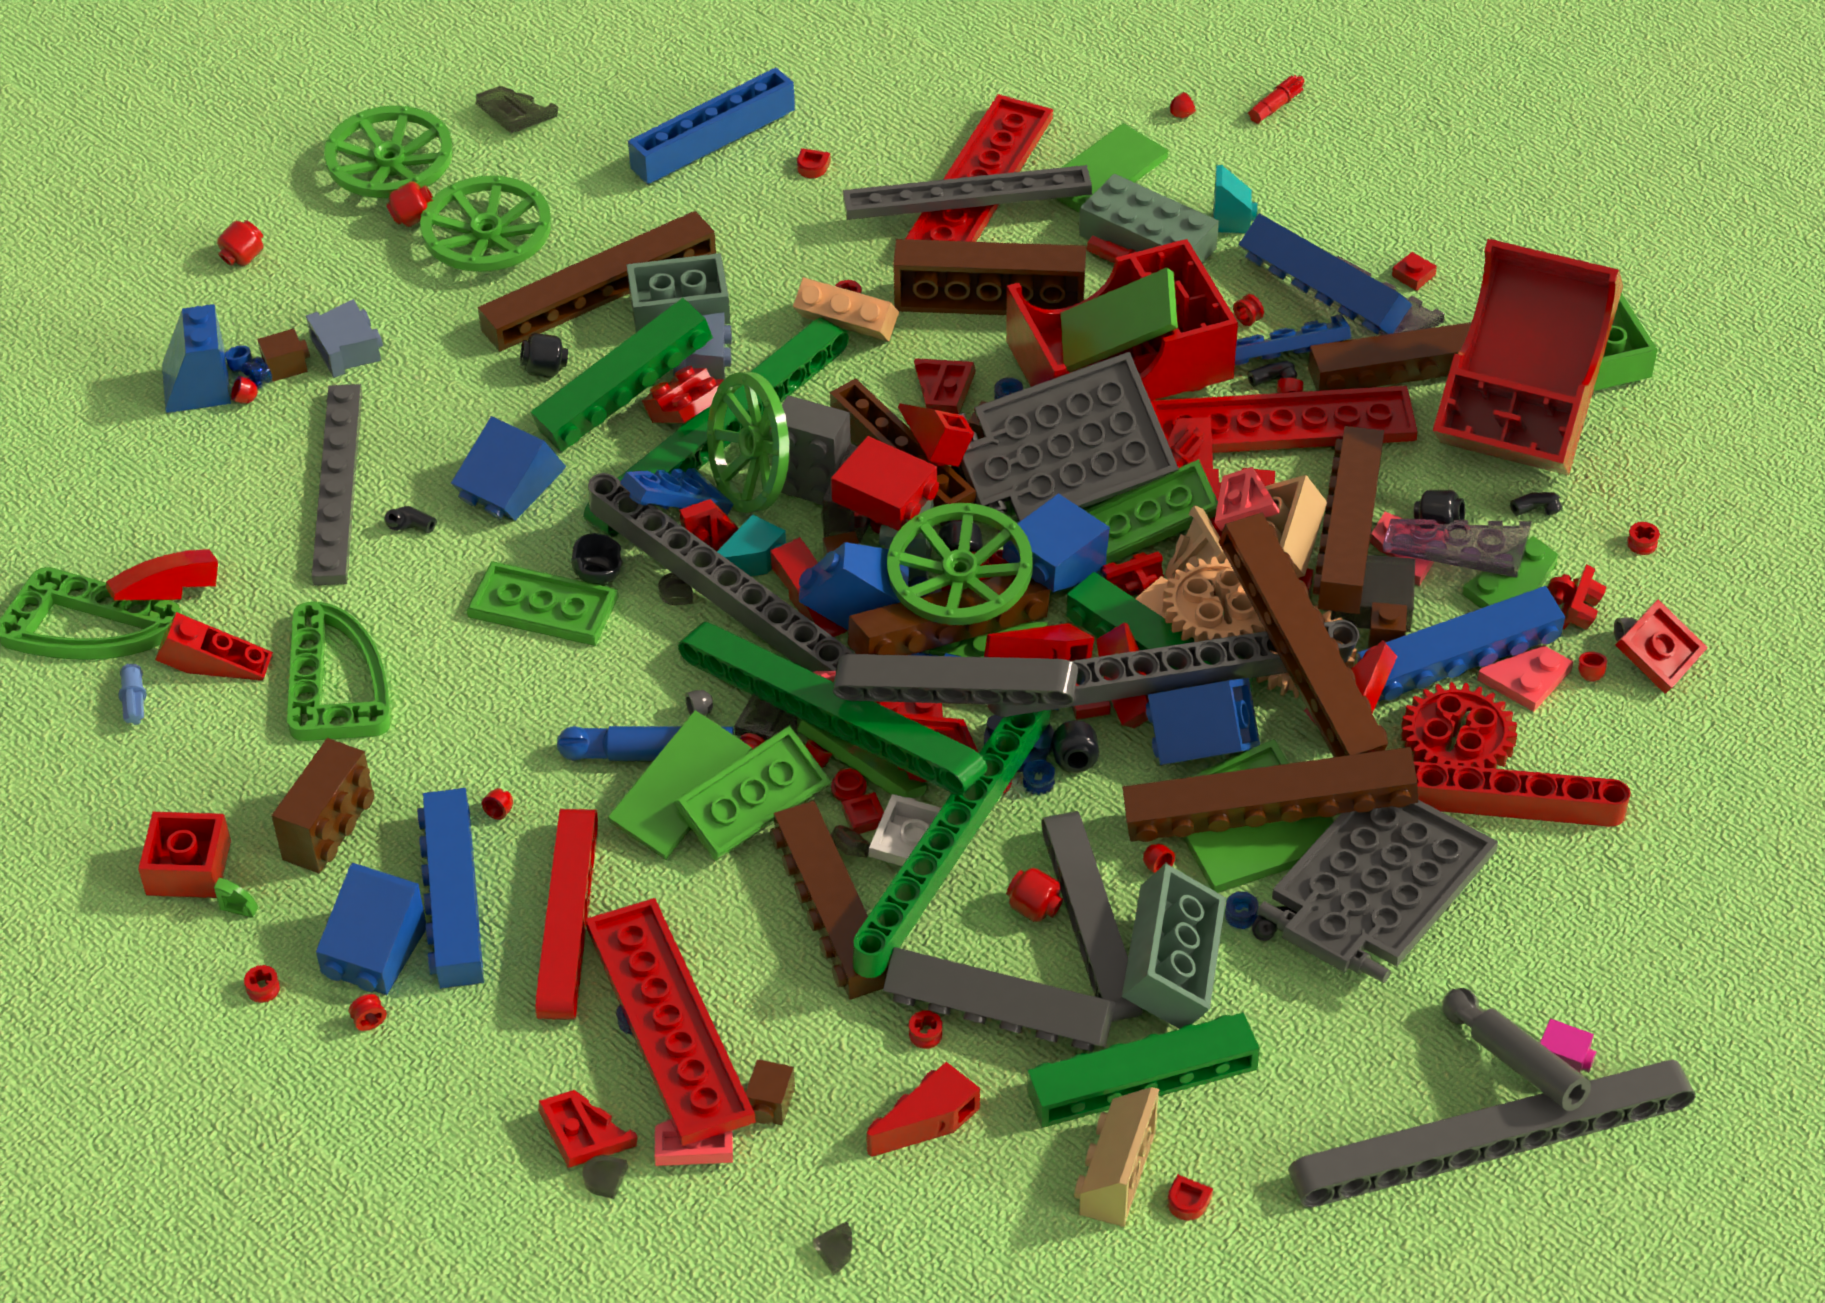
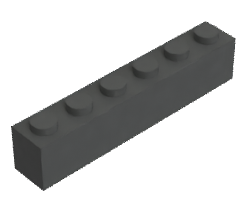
M897 947L893 949L883 991L894 993L892 1001L910 1006L915 1005L916 999L929 1002L928 1010L950 1015L951 1008L965 1011L963 1019L985 1024L987 1017L1000 1020L999 1028L1017 1033H1021L1023 1026L1036 1029L1035 1037L1056 1043L1059 1035L1072 1038V1047L1092 1052L1095 1045L1106 1047L1116 1006L1115 1002Z

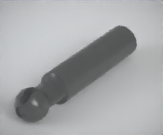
M1457 988L1446 993L1442 1000V1011L1450 1022L1467 1024L1472 1028L1471 1035L1476 1042L1566 1111H1573L1585 1102L1591 1090L1589 1079L1496 1009L1485 1011L1479 1007V1001L1471 990Z

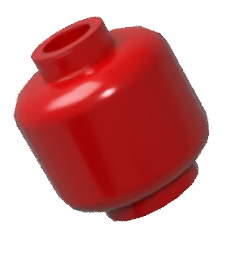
M411 181L389 194V203L386 206L398 225L402 223L406 227H411L420 222L423 210L428 207L427 203L433 201V195L426 185L420 187L419 184Z
M248 220L244 222L233 221L217 238V244L220 248L218 255L230 266L234 263L240 266H247L262 251L264 244L261 239L264 236Z
M1029 868L1025 872L1022 870L1018 871L1006 892V895L1010 897V907L1033 922H1040L1047 915L1053 918L1063 903V899L1059 897L1060 883L1037 868Z

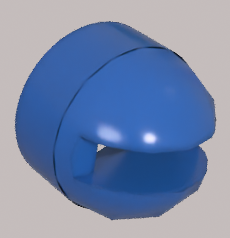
M235 346L226 351L225 358L232 371L238 373L241 370L244 373L251 368L252 354L249 347Z

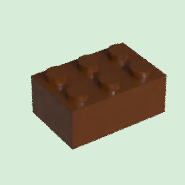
M329 738L324 741L271 815L282 860L320 874L327 862H331L335 858L341 842L353 832L357 819L364 810L369 809L374 800V790L372 789L365 751Z

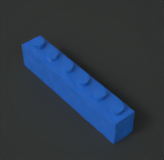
M775 67L628 140L630 169L644 182L650 184L794 111V82Z
M1260 213L1238 244L1248 252L1245 258L1255 265L1261 267L1265 263L1270 266L1268 271L1281 280H1284L1286 276L1293 280L1291 285L1305 294L1309 290L1315 292L1314 298L1329 308L1332 304L1339 306L1338 312L1351 321H1354L1356 317L1363 320L1361 325L1375 335H1378L1380 331L1385 334H1393L1412 306L1397 291Z
M1543 586L1388 641L1386 644L1397 655V659L1378 702L1394 700L1405 692L1416 688H1427L1433 682L1447 677H1458L1469 669L1478 666H1488L1497 659L1508 655H1519L1536 645L1550 644L1561 637L1565 616L1548 588ZM1368 649L1358 652L1357 663L1363 658Z
M466 788L423 793L424 808H417L420 830L425 829L426 836H419L422 858H428V864L421 865L424 887L430 886V893L423 894L426 916L432 915V922L426 923L428 945L434 944V952L428 953L430 975L437 974L440 989L484 983L470 808Z

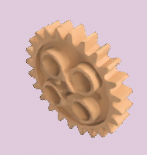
M1212 557L1211 564H1206L1204 560L1198 559V567L1196 568L1190 563H1186L1185 572L1176 570L1175 579H1168L1167 588H1164L1162 611L1166 613V623H1172V632L1182 631L1181 640L1185 641L1193 637L1194 642L1264 632L1265 628L1227 558L1223 564H1219L1216 557Z

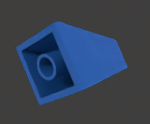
M215 304L183 308L181 310L162 363L166 413L231 404L228 364L225 358V348Z
M491 416L451 484L460 492L458 497L465 503L474 507L479 503L485 506L484 510L498 519L506 516L516 521L563 472L566 465L544 440Z
M1059 493L1017 523L1026 534L1031 545L1033 558L1031 577L1036 582L1055 592L1080 584L1093 572L1102 576L1101 568L1106 564L1110 527ZM1009 540L1003 546L1002 558L1008 563H1019V553L1013 542Z
M845 542L836 550L828 552L820 562L802 573L799 579V602L846 630L849 628V616L899 603L900 601L893 592L888 577L887 557L889 549ZM900 565L901 575L908 586L909 567Z
M1249 678L1222 681L1148 695L1149 702L1146 704V714L1149 722L1153 723L1155 737L1152 739V748L1155 757L1159 758L1160 765L1240 752L1260 745Z
M352 862L316 950L321 973L331 980H343L357 985L364 991H376L387 995L426 931V919L419 884Z

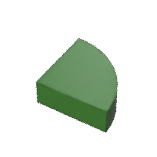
M219 877L214 890L220 910L254 917L258 909L254 898L242 887Z

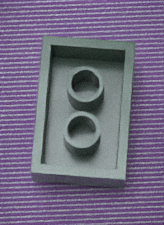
M721 253L627 264L629 292L636 332L681 298H684L702 315L724 312L725 324H731L729 295Z

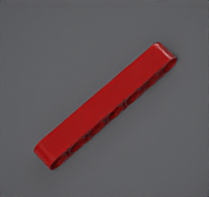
M1414 761L1418 783V800L1441 812L1614 827L1622 824L1625 820L1631 795L1630 788L1624 782L1616 779Z
M560 809L536 992L537 1019H576L586 938L585 919L588 918L598 834V812L596 809Z

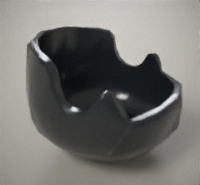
M598 533L582 535L575 541L571 564L575 574L581 580L600 585L612 582L619 575L623 560L621 559V546L617 541L607 535Z

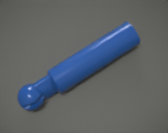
M571 726L565 728L559 734L557 749L561 756L572 761L581 759L654 761L682 726H609L608 728ZM722 727L734 735L733 727Z

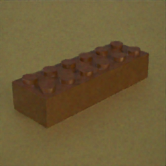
M896 239L893 264L894 307L899 312L1007 315V285L1020 283L1022 295L1031 305L1051 310L1067 308L1084 301L1086 246Z

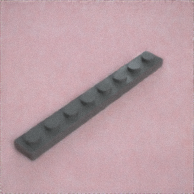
M1087 165L848 189L843 190V202L847 220L1092 195V183Z
M361 384L328 385L312 566L313 585L347 584L362 405Z

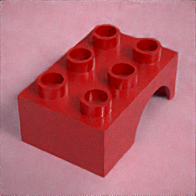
M1188 239L1116 257L1114 268L1103 286L1089 298L1067 308L1051 310L1035 307L1024 299L1020 283L1007 285L1006 342L1031 387L1070 373L1063 362L1061 312L1165 268L1174 272L1178 328L1147 341L1158 353L1153 362L1139 374L1150 401L1186 391H1199L1206 386L1234 379L1238 322ZM1109 356V357H1107V358H1105V359H1102V360H1100V361H1097V362H1095V363H1093V364H1090V365H1088V366H1091V365H1094V364H1096V363H1099V362L1108 360V359L1112 358V356Z
M1487 239L1484 249L1483 279L1475 313L1461 350L1458 354H1454L1432 431L1442 444L1569 476L1623 289L1619 269Z

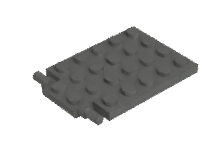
M1130 352L974 407V412L984 438L979 439L976 432H974V436L960 462L967 483L976 491V504L996 509L1005 514L1007 508L1004 502L1010 500L1019 522L1058 493L1078 507L1084 508L1134 490L1179 470ZM965 413L958 414L963 415L966 421L968 422Z
M1418 800L1419 803L1409 804L1400 808L1391 806L1376 808L1368 812L1354 811L1341 813L1273 888L1272 899L1294 910L1297 914L1289 910L1284 912L1264 901L1258 909V915L1277 924V929L1283 932L1282 939L1345 973L1350 969L1358 974L1364 972L1376 980L1385 983L1391 974V970L1371 960V955L1364 951L1367 950L1397 967L1495 854L1498 841Z

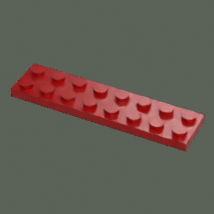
M997 94L943 180L1020 172L1052 121L1053 109ZM1000 204L923 212L905 239L977 242Z
M1407 386L1150 401L1167 441L1178 418L1211 417L1212 453L1335 446L1336 438L1343 439L1345 426L1384 430L1383 443L1417 441L1418 434Z
M656 898L586 918V929L682 1146L756 1123L755 1112Z

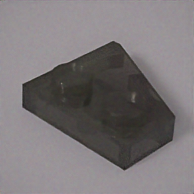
M503 86L476 94V105L510 133L521 131L558 116V106L556 104L550 103L547 107L534 103L533 96L517 93Z
M753 693L734 725L735 735L742 736L743 734L751 733L767 741L786 727L791 726L798 736L797 717L759 699Z

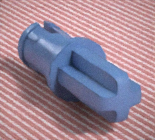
M127 664L120 670L121 689L119 690L118 697L122 702L124 721L138 725L141 723V719L144 718V701L146 700L147 693L142 683L143 671L141 667L136 664Z

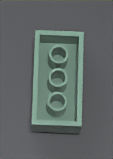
M1113 174L1080 207L1079 236L1088 240L1095 236L1127 249H1134L1136 252L1188 239L1203 263L1217 249L1219 221L1117 174Z
M1166 863L1140 886L1122 997L1178 1029L1185 1025L1193 1024L1209 1011L1226 897Z

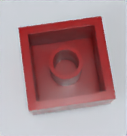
M152 811L138 868L146 896L217 898L214 886L219 877L223 878L231 843L224 814Z

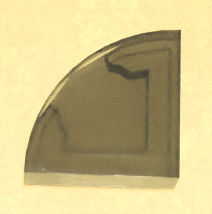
M847 1221L813 1239L814 1248L833 1275L846 1266L852 1254V1231Z

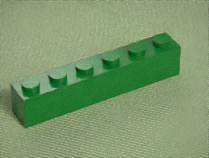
M681 298L533 409L531 414L539 431L561 453L577 443L581 437L602 424L605 419L621 407L627 405L634 397L652 386L658 379L680 365L683 360L713 339L706 318L684 298Z
M1096 572L1091 573L1067 594L1066 617L1076 626H1081L1093 634L1097 639L1125 622L1128 623L1139 650L1194 642L1193 637L1185 641L1181 640L1182 631L1173 633L1172 623H1166L1165 618ZM1203 661L1206 664L1213 665L1208 661ZM1170 666L1172 669L1179 670L1177 667ZM1253 678L1249 679L1251 692Z
M1244 1012L1235 1015H1222L1209 1022L1185 1025L1179 1030L1160 1035L1151 1034L1138 1041L1114 1044L1107 1049L1089 1054L1080 1053L1067 1060L1052 1064L1042 1063L1033 1069L1027 1070V1093L1040 1126L1044 1128L1107 1111L1110 1108L1112 1099L1150 1087L1159 1089V1096L1258 1070L1260 1047Z

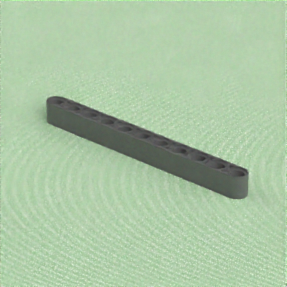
M600 473L589 480V507L596 517L793 663L811 672L836 671L840 656L856 654L653 504L648 503L644 506L633 501L629 497L630 492L613 475Z
M1346 620L1324 622L1329 636L1343 643H1338L1340 656L1344 663H1346L1350 659L1359 639L1357 627ZM1264 631L1071 661L1078 666L1076 683L1079 685L1075 688L1074 701L1071 705L987 706L993 714L1007 717L1166 692L1228 680L1251 679L1288 673L1280 656L1271 652L1277 651L1267 632ZM1203 661H1208L1213 665L1206 664ZM1170 666L1177 667L1179 670L1172 669ZM1136 671L1143 672L1146 675L1138 674ZM1101 676L1109 677L1112 680H1106Z
M1667 1060L1591 1080V1090L1588 1098L1580 1107L1573 1111H1566L1547 1095L1541 1093L1306 1155L1295 1160L1289 1166L1288 1173L1302 1205L1309 1208L1318 1207L1678 1111L1690 1105L1694 1101L1696 1093L1680 1063L1677 1060Z

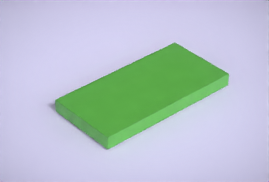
M1122 123L1063 167L1087 165L1093 195L1113 174H1117L1135 183L1168 159L1169 150ZM1092 195L1056 199L1080 213V207Z
M1168 268L1162 269L1061 312L1063 362L1067 371L1071 373L1177 329L1174 272Z
M1199 459L1178 468L1179 470L1085 510L1110 527L1106 564L1115 562L1189 529L1194 518L1189 515L1193 506L1203 508L1209 519L1215 517L1218 501Z
M491 561L467 608V615L469 618L596 646L619 598V593L616 588Z
M695 710L608 816L609 822L666 860L691 830L689 824L675 807V800L750 752L752 747Z
M788 726L677 798L674 805L713 859L717 861L773 824L775 812L803 804L829 787L832 782L791 726Z
M1317 816L1303 818L1296 822L1281 821L1266 823L1259 827L1229 828L1223 832L1207 831L1186 836L1184 841L1210 888L1218 893L1291 869L1330 827L1334 820L1332 817Z

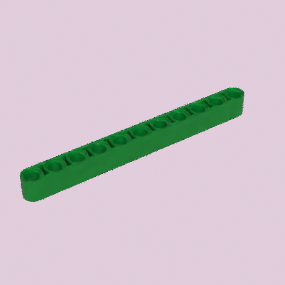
M822 317L817 318L751 372L763 376L772 385L780 402L786 399L787 395L790 396L845 350L849 341V334ZM743 385L735 391L734 396L750 416ZM757 395L762 418L765 406L761 401L760 397ZM711 406L690 419L617 479L621 481L625 473L631 471H650L655 474L657 470H665L671 474L673 469H681L685 473L688 468L700 469L709 461L707 426ZM727 406L723 429L740 432L743 426ZM723 441V448H726L732 442ZM588 502L584 509V519L611 537L618 535L617 531L590 511Z
M702 622L678 643V650L681 656L692 666L955 795H963L987 772L985 760L972 748L874 701H849L841 699L833 693L834 682L709 622Z
M1051 710L1002 718L979 752L987 764V772L963 795L958 796L953 793L950 795L856 933L853 940L852 964L853 969L858 975L865 978H874L885 971L891 961L894 947H901L1048 726Z

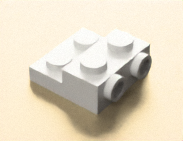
M892 794L869 846V857L903 866L942 807H936L919 802L913 798Z

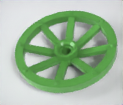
M381 106L359 112L340 123L331 132L326 141L324 157L329 175L345 190L365 197L389 198V194L408 182L414 181L420 187L424 185L428 187L437 181L451 163L453 145L448 128L435 115L414 107ZM397 120L391 141L383 142L371 125L377 122ZM408 122L428 128L426 132L404 147L401 145ZM361 128L374 146V151L344 142V140ZM436 137L441 142V150L438 153L411 155ZM337 152H344L368 161L339 166L336 160ZM432 164L418 175H415L405 167ZM378 170L370 182L351 176ZM397 174L404 179L397 182L383 183L387 176Z
M504 176L472 177L447 186L432 197L433 201L427 203L428 207L423 210L420 219L422 239L431 255L448 266L475 272L501 270L527 260L541 249L551 231V213L544 196L533 186L521 180ZM491 191L487 212L480 214L465 197V195L475 192ZM502 192L512 193L524 198V200L503 216L499 217L497 215ZM455 200L469 218L471 224L438 214L446 205ZM532 206H534L539 214V222L508 226ZM433 224L465 234L438 241L432 231ZM532 234L527 241L518 247L503 238ZM476 243L471 255L460 254L450 250ZM497 246L504 251L501 254L483 256L486 248Z
M754 372L734 373L722 381L713 397L707 426L708 455L716 485L719 491L733 503V508L743 513L765 511L774 504L784 486L789 463V434L782 404L772 385L763 376ZM743 385L750 416L734 396L735 391ZM757 395L760 397L761 401L765 406L762 418ZM727 406L742 424L743 428L740 432L723 429ZM723 441L739 443L741 452L728 467L724 455ZM769 454L773 455L771 471L768 456ZM750 462L744 489L741 494L733 483L732 478ZM760 470L763 491L752 500Z
M952 503L928 509L916 515L902 526L890 545L887 569L891 588L899 601L907 609L933 622L948 625H969L997 617L1018 602L1030 583L1033 558L1031 545L1026 534L1010 517L996 509L979 504ZM962 520L958 550L950 551L932 526L946 521ZM973 521L991 525L1001 531L975 554L969 551ZM919 533H922L941 557L943 563L907 554L904 551L908 544ZM1009 540L1013 542L1019 553V563L980 566ZM900 565L940 575L908 587L901 575ZM1016 575L1012 584L1000 595L977 579ZM947 585L951 586L946 607L935 605L920 598V596ZM970 588L987 601L977 606L958 608L962 590Z

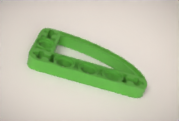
M44 567L31 574L0 618V644L7 649L27 654L61 659L94 660L124 657L159 646L175 613H182L180 606L170 600H114L110 604L101 605L98 603L100 599L108 596L111 597L106 589V582L56 568ZM76 588L85 590L79 596L68 595L71 590ZM28 604L38 605L33 611H21ZM54 604L142 629L134 633L106 638H66L34 633ZM132 606H145L139 613L128 612Z
M304 602L298 605L293 612L287 722L290 735L298 741L375 737L386 733L391 725V705L386 675L379 652L372 638L352 615L335 605L324 602ZM308 617H312V627H306L305 622L308 620ZM326 625L332 626L344 633L362 654L372 678L375 701L322 705ZM307 640L317 642L312 648L304 649L299 647L302 642ZM305 666L316 668L311 674L302 675L298 673ZM305 692L314 694L313 698L308 701L296 699ZM302 714H307L308 721L306 725L301 726ZM336 717L348 718V721L343 725L334 726L330 724L332 719ZM355 717H358L359 723H355ZM372 717H377L376 721H371Z

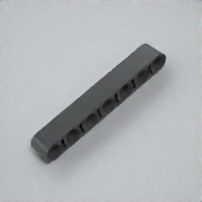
M845 654L838 658L833 693L835 696L849 701L1068 706L1074 701L1078 666L1064 659Z
M1073 811L1042 817L1041 825L1044 841L1057 881L1060 883V891L1094 996L1116 1003L1112 1022L1142 1016L1141 1007L1122 997L1128 957L1079 812Z

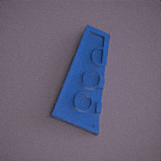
M1338 314L1331 316L1332 323H1319L1317 320L1304 323L1300 331L1295 332V329L1282 328L1271 332L1270 338L1264 339L1263 335L1238 339L1236 343L1235 365L1246 364L1249 362V358L1262 356V359H1273L1280 357L1281 352L1293 350L1294 353H1305L1310 351L1311 345L1352 339L1350 326L1344 317Z
M688 468L686 473L681 469H673L671 474L665 470H657L655 474L650 471L626 472L620 482L630 492L629 497L636 503L644 506L651 503L665 509H669V507L683 509L711 499L726 515L729 514L733 507V503L694 468Z

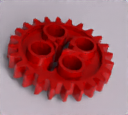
M1450 682L1449 690H1444L1442 686L1436 684L1434 694L1424 689L1422 698L1414 696L1412 705L1406 706L1405 716L1402 718L1401 740L1406 741L1405 748L1411 747L1413 761L1423 759L1427 763L1496 769L1497 765L1502 767L1506 765L1507 757H1512L1516 745L1517 722L1512 721L1513 712L1504 711L1505 701L1494 703L1495 693L1483 696L1482 687L1480 686L1472 692L1469 691L1468 683H1465L1462 689H1457L1455 684ZM1470 711L1466 718V724L1461 727L1465 713ZM1457 736L1454 748L1452 749V751L1448 752V749H1450L1452 745L1453 737Z

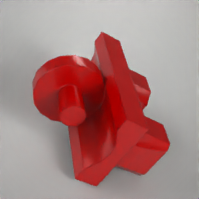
M1158 551L1148 555L1142 552L1133 555L1130 561L1121 564L1112 562L1103 565L1101 568L1102 577L1130 596H1139L1161 576L1164 577L1162 555Z
M1588 564L1583 568L1580 578L1571 581L1569 575L1563 574L1561 577H1553L1547 585L1558 605L1563 603L1561 608L1565 616L1563 630L1570 623L1587 630L1597 616L1598 611L1583 602L1586 601L1596 607L1604 596L1607 587L1592 579L1595 568Z

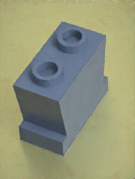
M354 299L322 315H319L318 312L306 315L310 339L333 378L346 374L345 369L381 361L379 347L383 346L381 336L376 328L371 329L370 319L366 310H360Z
M724 312L703 315L707 320L713 339L683 360L680 365L673 368V377H675L674 374L680 369L692 366L693 368H706L710 377H714V379H725V367H731V347L726 348V344H732L731 325H725Z

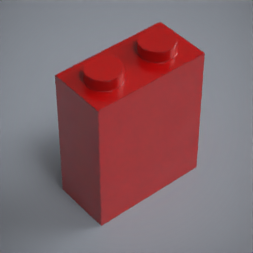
M867 436L831 477L832 501L899 531L903 525L920 513L921 508L928 500L931 501L935 498L939 489L937 466Z

